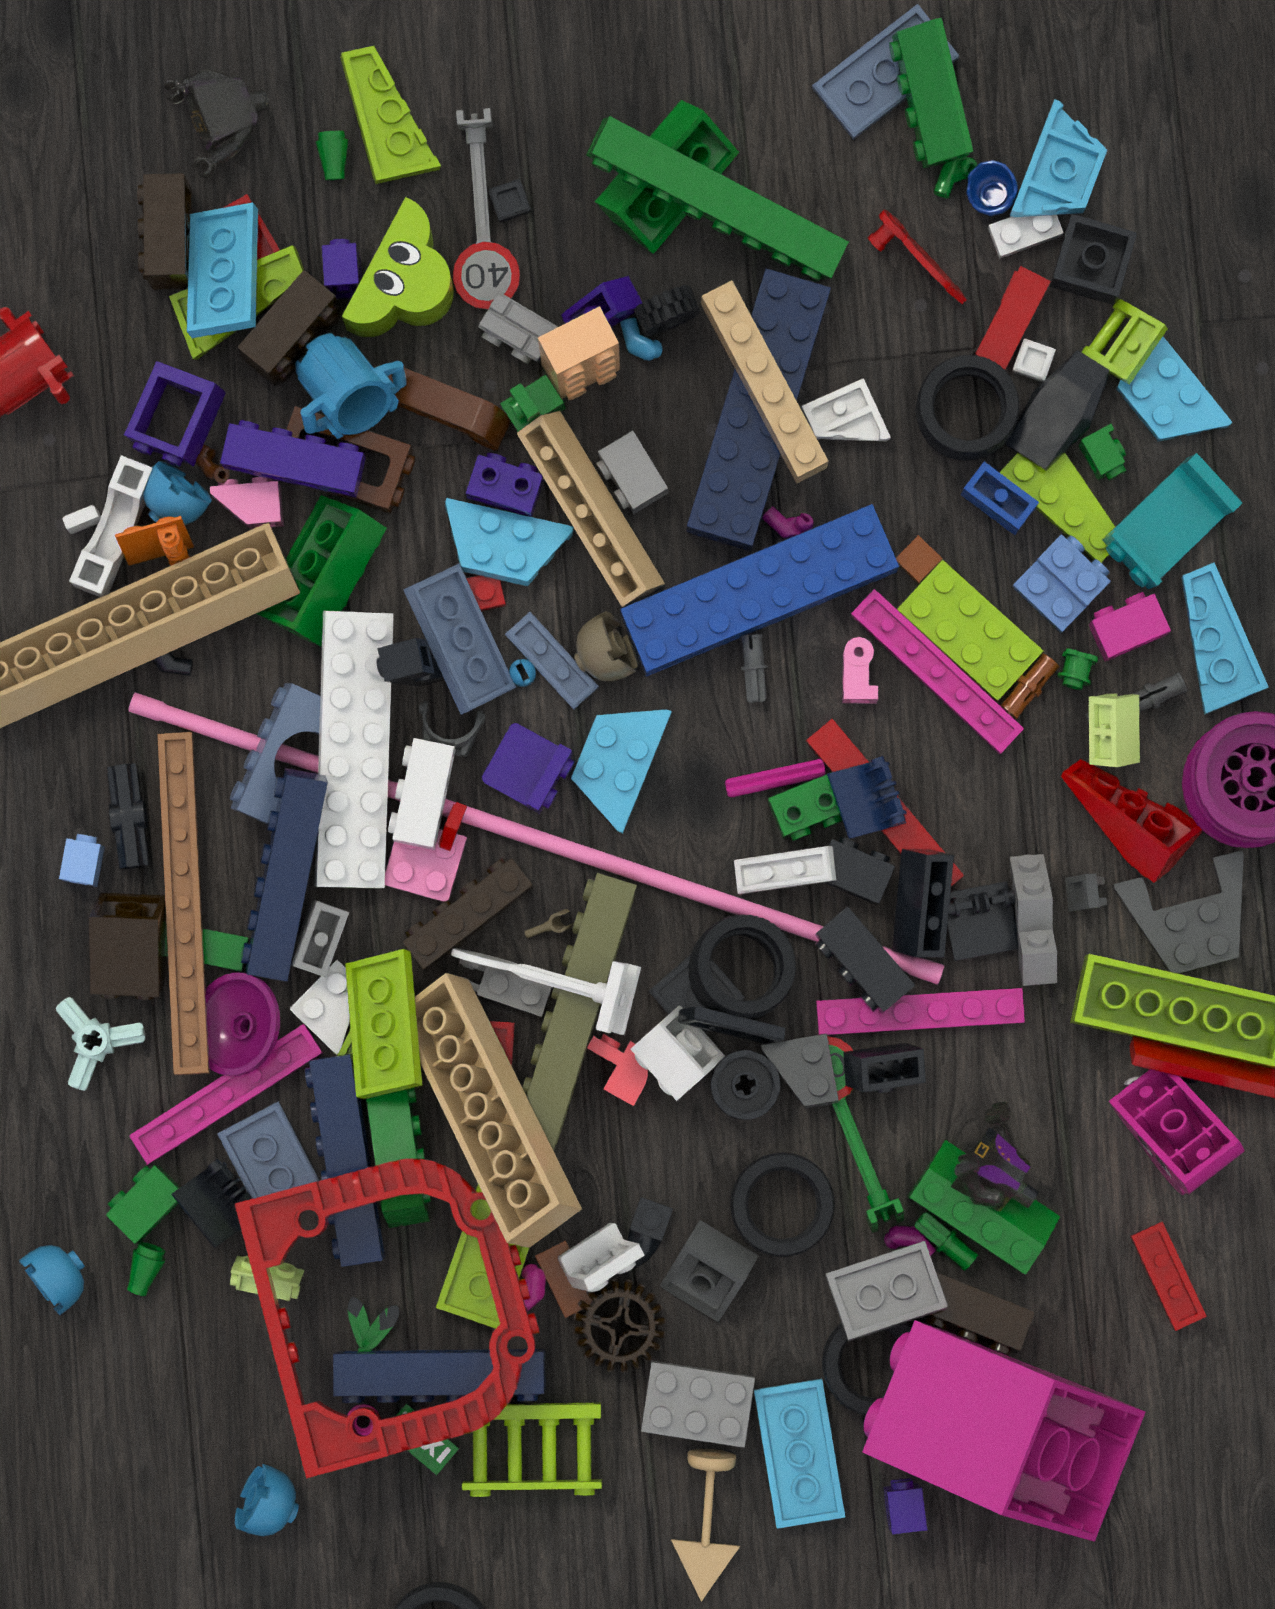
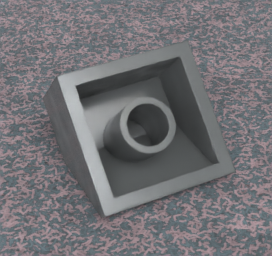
M699 1220L659 1287L719 1322L745 1282L759 1255Z

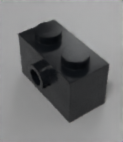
M900 1043L844 1052L846 1086L855 1090L886 1093L895 1091V1087L926 1083L923 1048L908 1043Z

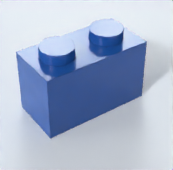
M986 462L982 463L961 493V496L1014 535L1017 534L1039 503Z

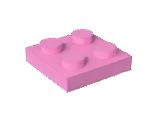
M440 829L435 850L394 842L385 872V886L441 902L450 900L467 837L457 834L451 851L439 847V841L443 832Z

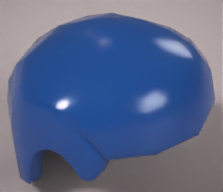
M994 160L981 162L968 174L967 197L969 203L979 213L988 216L1003 214L1015 203L1018 185L1014 174L1006 164Z

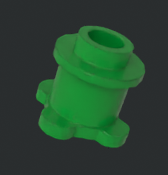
M1066 648L1062 654V657L1066 658L1062 672L1058 673V678L1063 680V686L1082 690L1083 685L1089 686L1091 684V680H1089L1091 667L1097 663L1098 657Z

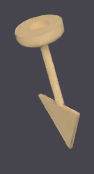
M715 1449L690 1450L687 1456L691 1467L706 1471L701 1542L671 1539L701 1601L740 1547L738 1545L710 1543L715 1471H729L736 1464L735 1454Z

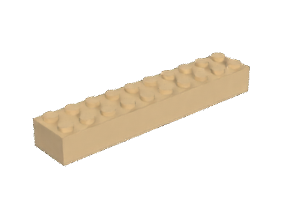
M269 522L0 642V728L300 594Z

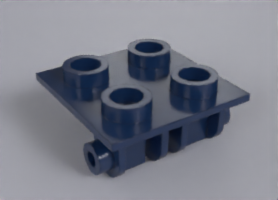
M884 756L875 758L869 763L827 774L849 839L906 823L904 815L907 812L903 810L901 801L897 798L900 792L894 789L897 783L891 780L892 775L888 767L890 763L885 762Z

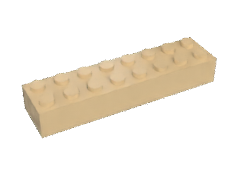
M445 973L415 996L420 1064L506 1242L530 1248L582 1210L470 981Z

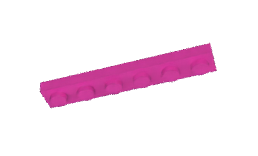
M875 589L851 613V616L997 753L1001 754L1024 730L1015 719Z
M1022 988L904 995L884 1013H881L878 1009L872 1012L861 998L816 1001L818 1035L1025 1022Z
M303 1024L279 1039L267 1060L254 1071L241 1076H221L129 1136L147 1165H149L309 1063V1061L320 1056L323 1052L306 1025Z

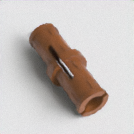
M1043 653L1025 676L1021 675L1017 680L1019 684L1000 706L1012 718L1017 720L1033 698L1040 696L1042 687L1060 666Z

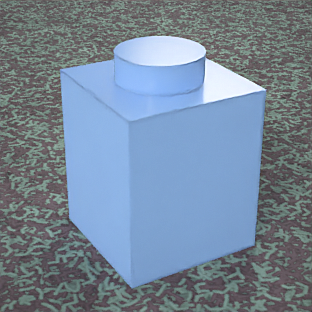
M77 834L76 840L66 838L59 876L60 880L93 887L98 886L105 847L101 844H96L97 837Z

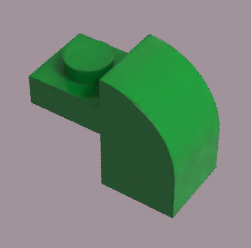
M547 375L542 376L525 388L521 383L509 390L511 397L500 403L518 432L541 415L557 411L561 412L566 409L563 400Z

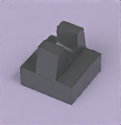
M1097 873L1065 878L1068 912L1095 909L1107 905V898H1099L1098 885L1105 884L1104 877L1097 876Z

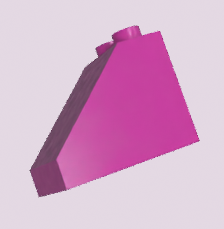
M914 1320L910 1332L902 1334L892 1348L890 1367L894 1373L884 1398L877 1399L870 1406L866 1414L864 1433L868 1439L862 1452L1002 1516L1095 1542L1145 1411L947 1331Z

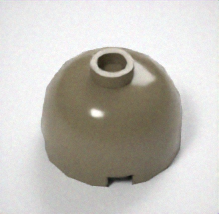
M607 611L593 617L582 626L577 634V653L574 655V658L581 671H588L591 676L601 681L614 682L635 673L636 670L634 668L638 667V660L628 634L622 638L616 629L621 626L620 622Z

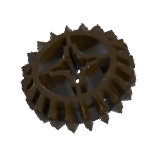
M613 1278L611 1280V1290L607 1291L605 1286L600 1289L602 1293L598 1296L594 1292H586L592 1299L590 1304L584 1300H579L578 1305L585 1309L586 1312L585 1314L574 1313L573 1318L577 1321H583V1325L573 1327V1333H584L585 1337L578 1339L576 1344L578 1347H583L587 1344L590 1346L583 1353L586 1359L590 1358L594 1353L598 1355L594 1361L596 1367H600L604 1359L608 1360L607 1371L613 1372L615 1362H620L621 1372L624 1373L628 1369L626 1361L632 1360L635 1369H639L641 1365L637 1357L643 1355L646 1361L650 1362L652 1360L650 1353L646 1351L649 1346L656 1351L660 1350L661 1346L653 1341L654 1336L659 1338L665 1337L666 1333L656 1329V1325L665 1324L666 1318L654 1316L663 1307L660 1303L650 1307L649 1303L654 1300L655 1294L650 1292L643 1298L641 1296L645 1288L643 1284L640 1283L633 1292L631 1291V1279H626L624 1289H619L617 1278ZM620 1297L616 1310L612 1314L594 1315L596 1309L603 1302L611 1298ZM630 1299L643 1307L647 1316L648 1326L634 1322L629 1318ZM623 1309V1320L632 1328H627L626 1331L622 1330L623 1333L618 1334L616 1341L615 1329L609 1326L608 1323L621 1316ZM591 1325L599 1326V1328H603L610 1333L609 1351L602 1349L594 1341L591 1334ZM630 1335L645 1336L643 1341L633 1350L619 1353L623 1340Z

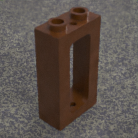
M295 406L287 430L293 432L292 437L303 439L305 430L300 413L302 408ZM315 413L316 421L325 417L324 415ZM329 429L318 432L336 438ZM368 430L358 434H343L344 437L338 438L339 440L390 458V465L384 482L378 487L360 482L357 498L324 490L320 491L391 514L393 506H400L405 488L400 487L404 474L410 476L415 464L416 456L411 455L413 452L411 445Z

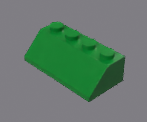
M942 17L897 31L892 36L893 41L889 42V49L893 62L898 61L901 75H897V83L900 94L906 95L909 108L905 109V117L908 127L914 128L917 141L913 142V150L916 160L922 161L923 168H928L965 158L973 152V147Z
M680 100L650 136L719 174H722L739 153L704 110L683 100ZM619 173L597 198L595 203L618 227L650 253L654 254L686 216L682 212L683 206L673 201L669 205L655 199L652 196L654 191L643 185L640 189L628 185L622 181L624 175Z
M321 495L286 558L300 594L256 614L292 634L322 647L323 611L341 612L346 606L350 594L363 575L366 565L375 549L379 546L387 528L361 510Z
M944 1140L907 1197L1021 1274L1026 1275L1046 1245L1060 1216L1037 1200H1032L1026 1196L1019 1188L1015 1190L1003 1183L996 1184L976 1174V1170L984 1166L980 1162H978L973 1172L967 1169L966 1165L971 1156L947 1140Z

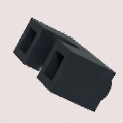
M413 638L377 648L379 654L376 660L377 669L385 682L422 687L445 680L427 640Z

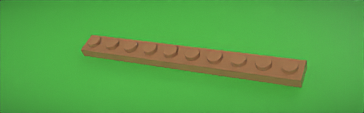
M193 733L157 734L173 1070L175 1076L210 1074Z

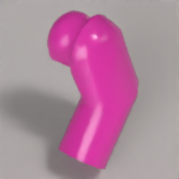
M535 1264L526 1265L521 1272V1276L526 1279L531 1298L524 1300L527 1312L545 1296L546 1276L543 1270Z

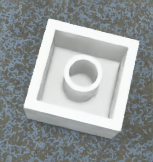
M680 1005L631 1048L639 1065L649 1070L657 1078L660 1088L666 1094L672 1095L676 1101L725 1057L701 1028L678 1022L679 1010L683 1009Z

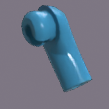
M636 318L620 322L626 348L630 354L648 361L661 356L663 351L662 344L658 340H651L640 335Z

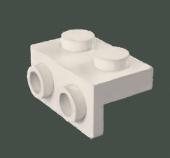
M609 1223L559 1255L558 1261L572 1287L595 1292L604 1288L608 1284L607 1280L615 1274H622L631 1270L636 1265L635 1261L643 1257L644 1253L639 1243L624 1240L617 1225Z

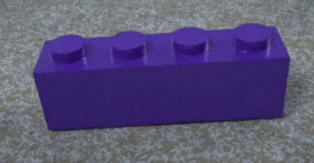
M240 420L238 425L229 423L220 461L224 469L357 498L366 460L364 453L358 452V446L340 442L338 447L326 445L325 439L312 435H306L305 440L292 437L293 432L280 428H273L272 432L259 430L258 424Z

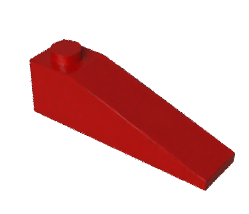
M1082 759L1063 771L1061 778L1127 863L1153 883L1174 867L1203 831L1191 817L1178 807L1168 802L1163 807L1147 799L1148 792L1140 788L1136 792L1120 785L1116 776L1094 765H1089L1088 762Z

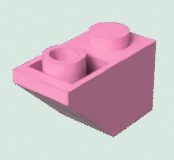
M255 477L252 478V483L238 484V480L228 479L225 483L218 482V486H210L212 497L249 529H254L269 522L271 528L284 527L281 486L278 481H272V479Z

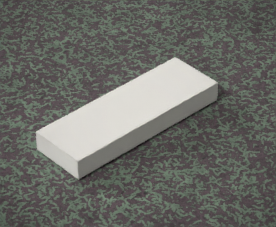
M832 846L734 860L738 894L836 881Z

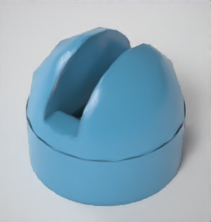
M518 659L511 664L509 674L516 686L526 687L534 682L536 669L529 660ZM519 664L523 665L529 677L524 681L516 668Z

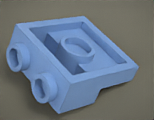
M1062 534L1012 586L1060 633L1111 582L1106 577L1110 573L1109 570L1100 561L1094 559L1090 562L1082 554L1085 550L1083 545L1070 535L1066 539Z

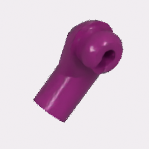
M774 506L762 517L773 530L785 539L809 531L814 525L813 518L809 514L801 513L797 517L785 518Z

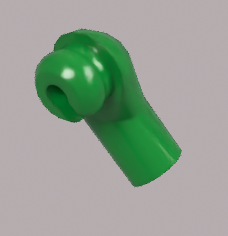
M965 157L945 163L942 166L933 193L941 198H949L954 183L967 179L970 171L978 165L976 160L971 157Z

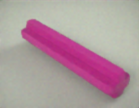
M817 759L725 780V787L729 797H736L814 780L824 776L826 771L823 761Z

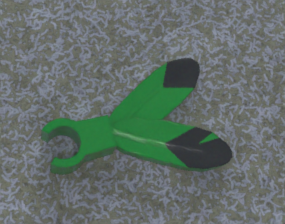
M352 1297L349 1300L348 1318L356 1342L359 1345L358 1352L373 1351L371 1349L375 1348L390 1332L399 1317L400 1309L397 1305L384 1309L370 1326L364 1304L356 1297Z

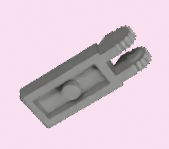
M460 959L459 963L463 967L484 972L480 985L470 981L478 996L542 1017L552 986L521 978L508 970Z

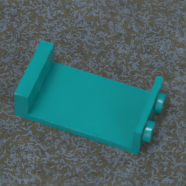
M1195 453L1186 458L1102 540L1107 545L1106 550L1108 554L1117 562L1122 561L1130 570L1129 575L1131 579L1140 587L1145 586L1147 589L1158 586L1162 582L1161 578L1224 516L1234 512L1242 502L1208 464Z

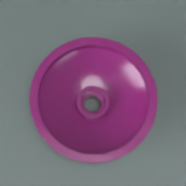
M230 973L217 978L206 988L209 1069L227 1076L245 1075L260 1067L275 1047L280 1030L279 1006L270 987L256 976L245 973Z

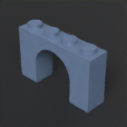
M285 683L283 688L279 687L276 690L271 705L274 706L270 719H264L257 734V737L261 738L256 751L251 750L244 763V769H247L242 782L237 781L230 795V800L233 801L231 809L265 824H268L270 811L277 810L279 798L274 797L276 783L274 761L279 747L286 739L300 732H312L319 735L320 696L293 683Z

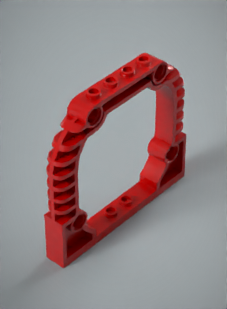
M400 1159L235 1203L306 1478L465 1435L484 1427L495 1419L507 1406L517 1389L522 1364L534 1355L536 1349L534 1334L540 1333L535 1313L528 1314L524 1301L531 1298L526 1279L519 1280L515 1266L521 1265L517 1245L510 1246L506 1242L492 1211L488 1218L484 1220H478L473 1216V1204L477 1200H486L483 1193L476 1192L467 1180L445 1165L424 1159ZM427 1194L450 1203L457 1226L467 1235L478 1239L500 1325L492 1333L489 1342L490 1357L493 1364L492 1372L476 1390L456 1400L381 1419L379 1413L369 1407H360L352 1411L348 1416L327 1407L320 1401L305 1404L294 1364L300 1362L295 1342L289 1343L285 1329L291 1328L286 1307L281 1309L279 1307L269 1268L282 1265L289 1251L301 1236L311 1238L321 1235L326 1230L328 1217L331 1215L402 1195ZM307 1210L316 1212L319 1217L317 1227L310 1231L302 1227L300 1220L302 1214ZM514 1336L523 1337L528 1344L527 1352L522 1356H514L508 1349L509 1340ZM364 1415L371 1419L373 1429L370 1434L361 1435L355 1430L354 1422L358 1416Z

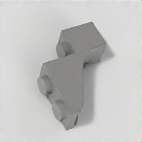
M1044 854L1010 857L1012 890L1015 894L1014 907L1018 935V961L1023 986L1057 983V949L1053 934V897Z

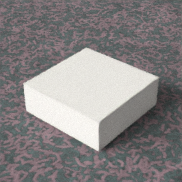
M1024 338L1012 372L1044 382L1056 349Z
M90 505L68 514L62 519L66 529L72 535L98 524L101 516L96 507Z

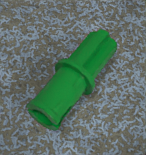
M924 1212L916 1220L915 1228L937 1247L936 1251L938 1253L942 1251L958 1264L963 1271L977 1258L978 1254L973 1252L955 1236V1230H948L929 1212Z

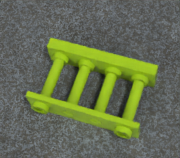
M601 1402L507 1404L503 1411L493 1420H504V1426H507L508 1480L487 1481V1426H490L489 1422L484 1427L473 1431V1481H463L462 1490H470V1496L472 1497L491 1496V1490L574 1489V1495H595V1489H602V1479H591V1425H594V1418H601ZM525 1419H539V1425L542 1426L543 1480H522L521 1426L525 1425ZM559 1419H573V1425H577V1479L557 1480L556 1425H559Z

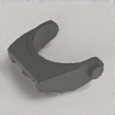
M424 700L423 703H420L419 713L422 714L423 740L454 746L456 749L455 756L467 757L475 742L477 733L482 724L484 725L486 714L482 710H478L475 725L465 736L458 739H444L434 734L429 728L427 722L429 701Z

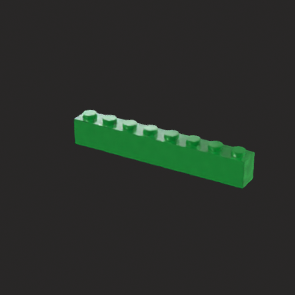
M611 116L602 120L586 153L587 157L593 159L592 165L607 173L614 170L624 175L622 181L632 187L640 189L643 185L654 191L652 196L655 199L669 205L673 201L683 206L682 212L697 220L704 217L712 221V228L728 236H730L731 232L743 238L741 243L756 251H760L763 248L773 253L771 259L787 267L792 263L802 268L801 274L815 282H819L820 278L823 280L832 278L849 241Z

